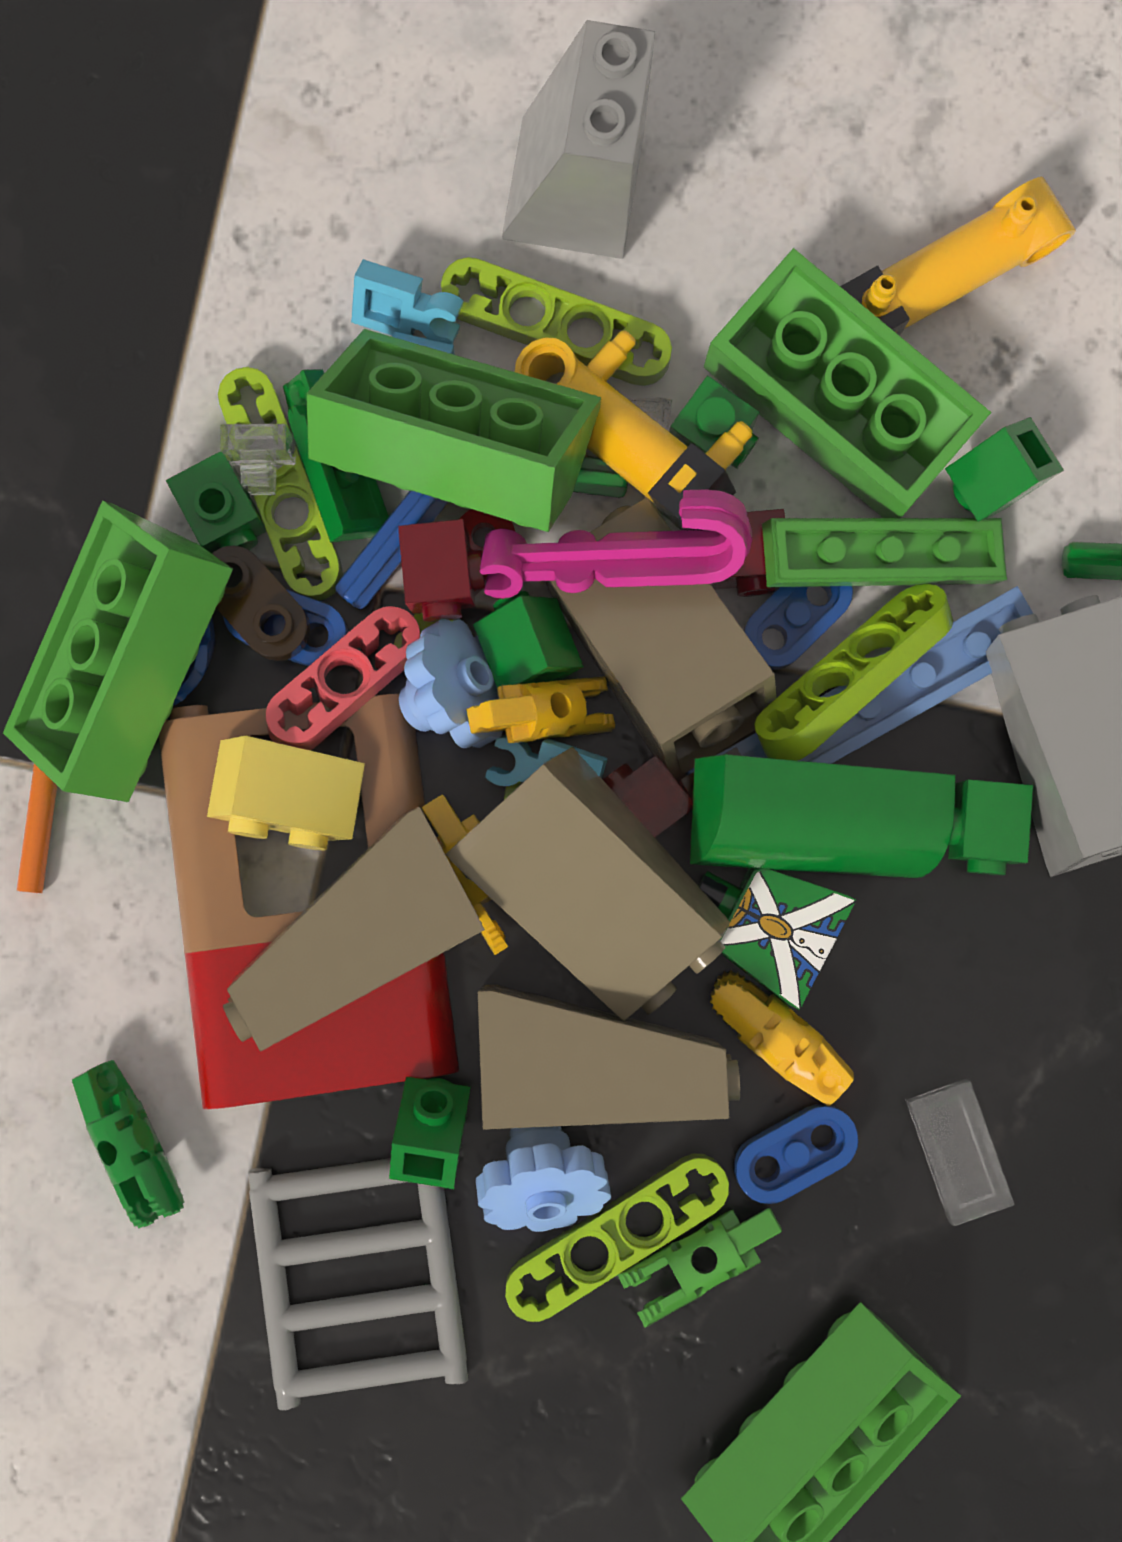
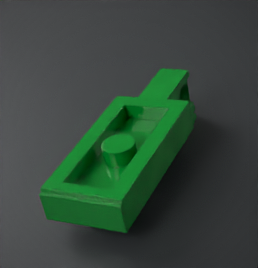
M323 369L302 370L292 380L283 385V390L288 406L290 427L330 543L372 538L389 517L376 479L356 473L344 472L336 467L308 458L307 392L323 376L324 371Z

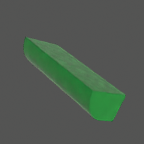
M727 754L695 758L690 864L905 878L923 877L933 871L940 863L951 839L954 823L955 775Z

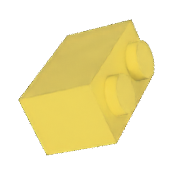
M250 736L220 740L207 817L229 821L228 832L231 834L267 839L268 830L289 833V845L312 850H327L328 841L352 840L365 763Z

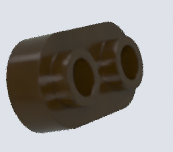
M226 546L214 551L212 554L231 568L242 569L243 578L237 586L225 588L224 596L216 606L217 610L248 645L262 657L274 661H283L299 654L306 646L310 636V622L303 608L258 557L248 549L239 546ZM272 615H281L285 618L283 631L275 636L266 635L264 623L267 618Z

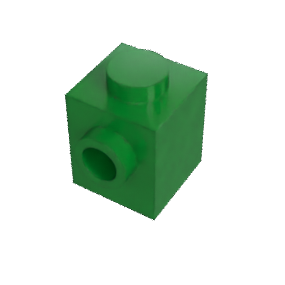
M707 375L671 424L669 432L686 446L692 443L702 452L706 453L724 432H728L736 422L742 421L753 430L760 412ZM752 433V437L746 442L743 451L731 463V466L736 469L741 466L759 440L758 436Z
M1031 417L1003 427L945 468L953 481V492L956 499L966 510L973 513L978 522L1007 509L1064 471Z
M223 451L166 480L200 546L211 554L226 546H239L250 551L258 544L256 537L267 532L262 517L239 474Z
M519 591L518 594L512 597L497 600L493 604L494 612L473 624L497 688L503 685L558 681L584 667L557 598L533 597L527 591Z
M970 779L955 783L954 823L949 842L948 859L967 860V872L989 875H1006L1007 864L1028 863L1033 785Z
M406 1076L392 1141L389 1179L454 1189L471 1087L456 1085L441 1078L419 1079Z

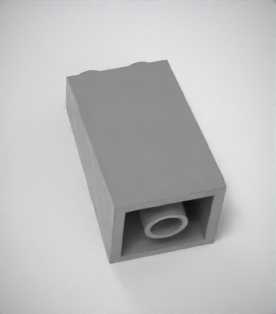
M586 20L523 116L502 233L503 240L623 259L643 144L655 31Z
M1097 595L1087 596L1060 609L1062 615L1040 622L1036 614L1019 617L1002 625L999 628L1001 634L996 637L986 650L987 661H989L992 670L991 675L1022 783L1033 785L1031 815L1050 877L1122 855V596L1100 603Z

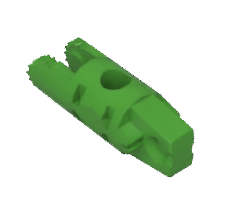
M771 1208L763 1210L742 1223L739 1222L734 1211L730 1210L708 1222L697 1232L665 1246L617 1276L624 1289L629 1286L636 1287L652 1278L654 1272L668 1264L670 1265L681 1288L667 1296H659L644 1305L643 1309L637 1314L646 1328L701 1297L716 1285L736 1277L761 1263L754 1247L781 1233L782 1228ZM702 1246L711 1248L717 1256L716 1266L707 1272L698 1270L692 1261L694 1251Z

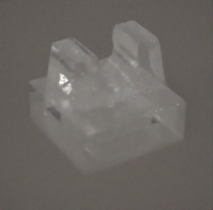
M220 424V450L233 466H240L242 486L248 487L250 495H276L277 465H296V442L287 425Z

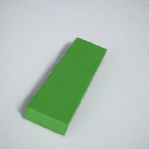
M771 518L762 523L767 587L997 584L1007 580L1002 518H986L980 522L976 518Z

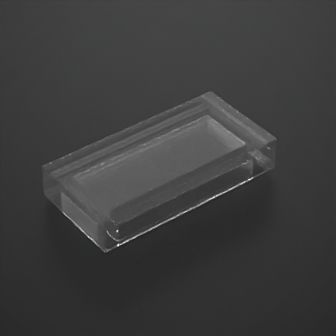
M964 1079L906 1100L950 1224L957 1226L1015 1205L971 1081Z

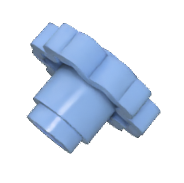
M441 619L422 630L420 638L410 643L406 648L407 660L404 672L407 681L400 691L399 705L407 722L419 731L432 730L438 734H444L449 731L455 743L461 748H469L471 746L481 748L501 737L503 731L472 734L470 731L467 708L479 706L480 703L488 700L499 699L497 686L478 636L473 637L467 624L460 619L453 621Z
M561 1126L511 1128V1139L505 1146L507 1160L493 1161L486 1164L483 1168V1173L476 1178L478 1206L483 1208L484 1220L490 1224H497L499 1228L504 1230H514L527 1226L532 1231L543 1232L554 1228L569 1227L576 1223L577 1216L593 1215L600 1212L603 1204L611 1198L608 1174L605 1170L603 1156L596 1152H591L585 1146L570 1147L569 1137L566 1133L562 1132Z

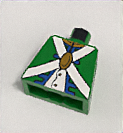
M749 868L739 887L706 871L698 886L730 921L723 937L719 939L726 947L721 955L771 994L776 995L785 1004L800 1010L856 899L770 869Z

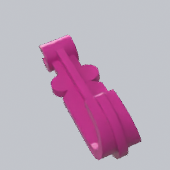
M683 490V499L679 503L682 528L711 531L675 530L609 533L599 541H596L592 533L586 530H574L564 534L558 543L527 544L525 538L519 533L509 529H497L485 536L480 573L487 574L484 593L494 598H509L519 593L523 582L556 581L559 589L568 593H578L588 589L595 579L605 587L696 585L721 582L736 574L744 564L745 558L750 552L752 528L744 504L735 496L717 490Z

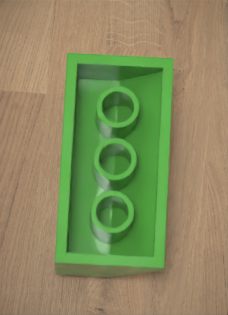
M794 248L710 342L703 367L740 399L759 411V415L882 518H901L992 413Z
M363 329L307 392L308 458L336 467L344 472L356 473L395 485L403 490L415 491L451 502L461 508L474 509L513 521L523 527H532L549 532L573 494L600 410L601 397Z
M102 500L3 734L62 791L129 802L139 778L146 770L148 758L164 722L172 712L174 700L190 664L198 654L199 644L215 608L224 596L226 584L233 568L199 544L115 504Z
M860 1302L852 1312L844 1314L835 1321L829 1330L828 1338L807 1361L797 1364L788 1373L784 1380V1386L763 1409L754 1412L744 1421L738 1437L718 1458L709 1461L700 1469L696 1475L695 1484L686 1492L681 1500L713 1542H830L956 1403L961 1395L883 1320Z

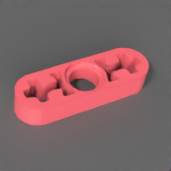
M388 606L379 608L368 615L294 678L268 703L266 722L268 734L272 742L305 750H312L404 670L407 660L406 648L410 643L420 638V629L416 619L408 611L399 607ZM384 630L392 635L400 630L403 632L402 647L398 649L390 643L376 653L375 667L379 670L375 671L367 657L379 646V631ZM341 665L351 666L362 675V684L351 693L340 694L334 692L325 682V678L330 670ZM314 688L321 702L311 709L307 715L309 729L303 732L299 727L293 726L285 731L283 713L290 710L298 716L313 705L312 692L309 689ZM324 705L332 710L330 712H326Z

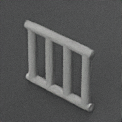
M391 1158L272 1175L271 1168H253L248 1171L249 1194L273 1385L276 1391L279 1410L295 1408L301 1405L302 1397L442 1376L445 1377L446 1384H463L468 1381L466 1347L443 1187L418 1184L422 1219L282 1240L277 1201L405 1183V1181L389 1179ZM426 1246L431 1284L290 1305L285 1266ZM435 1311L439 1341L438 1350L298 1370L293 1333L295 1331Z

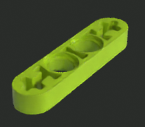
M476 258L458 259L450 264L443 273L441 281L442 292L451 293L460 297V293L456 284L466 286L471 278L479 280L480 291L483 294L496 299L498 297V287L506 288L500 298L498 315L491 314L493 311L492 299L473 294L469 302H463V307L457 317L460 321L525 345H529L532 341L541 338H557L565 342L577 359L586 366L608 341H612L613 329L626 330L636 340V345L632 349H639L643 341L653 344L652 355L659 360L648 359L644 367H638L633 364L634 353L630 351L627 354V359L611 377L630 384L646 386L654 384L663 378L669 368L672 352L670 338L662 328L654 323ZM533 297L542 303L545 308V315L540 322L532 326H522L512 319L510 308L519 298ZM589 318L600 325L603 337L596 345L588 348L578 347L569 339L567 334L568 328L577 319Z
M236 368L228 373L220 383L218 390L219 405L286 582L295 593L317 601L325 600L336 592V583L343 575L342 564L334 543H330L283 407L267 375L255 368ZM245 386H251L256 394L264 393L256 398V405L266 425L254 428L245 408L241 404L233 405L241 400L240 389ZM274 419H277L276 424H270ZM242 431H249L242 436ZM265 441H278L286 446L287 457L284 464L279 469L271 472L261 471L256 468L253 461L256 448ZM286 498H300L308 504L309 510L304 524L297 529L290 530L278 526L275 522L274 514L279 503ZM319 532L320 540H308ZM308 540L311 552L319 564L329 562L330 568L321 572L322 583L312 586L307 578L297 579V574L305 570L304 560L296 545L286 552L285 544L303 543Z
M920 584L906 588L898 593L764 708L757 716L754 726L765 755L772 759L794 761L805 758L950 631L954 621L945 591L937 585ZM880 648H891L885 654L864 658L871 651ZM836 686H847L845 690L836 695L819 697L827 689Z
M690 1154L682 1157L603 1207L600 1212L590 1215L519 1260L508 1274L505 1297L509 1308L517 1317L526 1321L540 1322L548 1319L704 1221L725 1204L729 1195V1182L725 1171L714 1158L705 1154ZM697 1169L702 1176L713 1173L716 1179L712 1180L709 1184L712 1195L703 1201L696 1194H690L678 1202V1205L686 1214L674 1220L668 1201L657 1190L669 1184L672 1196L674 1197L688 1187L689 1183L686 1174L690 1170ZM639 1202L653 1203L663 1214L660 1229L648 1237H639L633 1234L626 1225V1215L629 1209ZM586 1236L602 1240L608 1249V1258L605 1264L600 1269L594 1271H584L578 1268L571 1258L573 1245L579 1239ZM558 1253L565 1274L575 1284L566 1289L563 1278L560 1276L546 1287L547 1300L539 1304L533 1296L522 1300L518 1294L523 1290V1276L531 1273L537 1281L555 1272V1264L548 1258Z

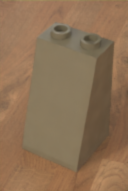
M646 497L633 506L626 505L615 509L603 520L602 525L590 533L595 536L596 541H599L609 533L672 530ZM595 579L588 589L578 593H568L560 590L556 581H545L549 592L553 598H557L566 619L602 676L606 678L609 687L672 786L678 783V780L687 776L685 772L694 768L695 758L716 756L756 733L754 724L757 716L776 699L775 674L710 584L605 587Z
M574 747L567 749L539 767L446 853V856L455 866L623 1021L640 1007L647 1015L654 1012L677 990L671 982L688 966L696 974L699 973L726 948L719 939L723 937L730 921L602 778L578 754Z
M420 807L403 814L236 976L227 988L231 997L228 998L229 1002L224 1004L223 1008L231 1026L242 1042L253 1037L261 1052L485 930Z
M497 984L483 985L478 990L483 1129L729 1119V1101L740 1100L738 1061L732 1060L731 1055L726 1054V1049L712 1038L629 1017L623 1021L617 1014Z

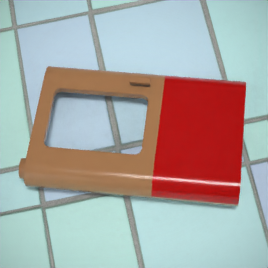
M399 694L376 695L339 726L345 727L353 733L357 762L365 763L361 784V797L368 848L403 814L414 808L420 807L427 819L422 809L425 805L416 729L407 722L401 712ZM320 702L313 703V705L298 716L290 710L283 713L285 720L284 730L287 731L293 726L299 727L302 731L309 729L307 715ZM205 705L173 708L170 720L164 722L160 731L159 741L203 1109H222L404 1082L406 1076L424 1079L458 1072L459 1062L444 952L261 1052L253 1037L243 1042L239 1039L223 1008V1005L229 1002L228 998L231 997L227 988L236 976L303 912L263 917L249 915L245 910L236 835L228 832L229 821L207 817L220 740L240 736L256 737L269 735L266 722L267 708L210 715L208 706ZM324 705L326 712H330L332 710Z

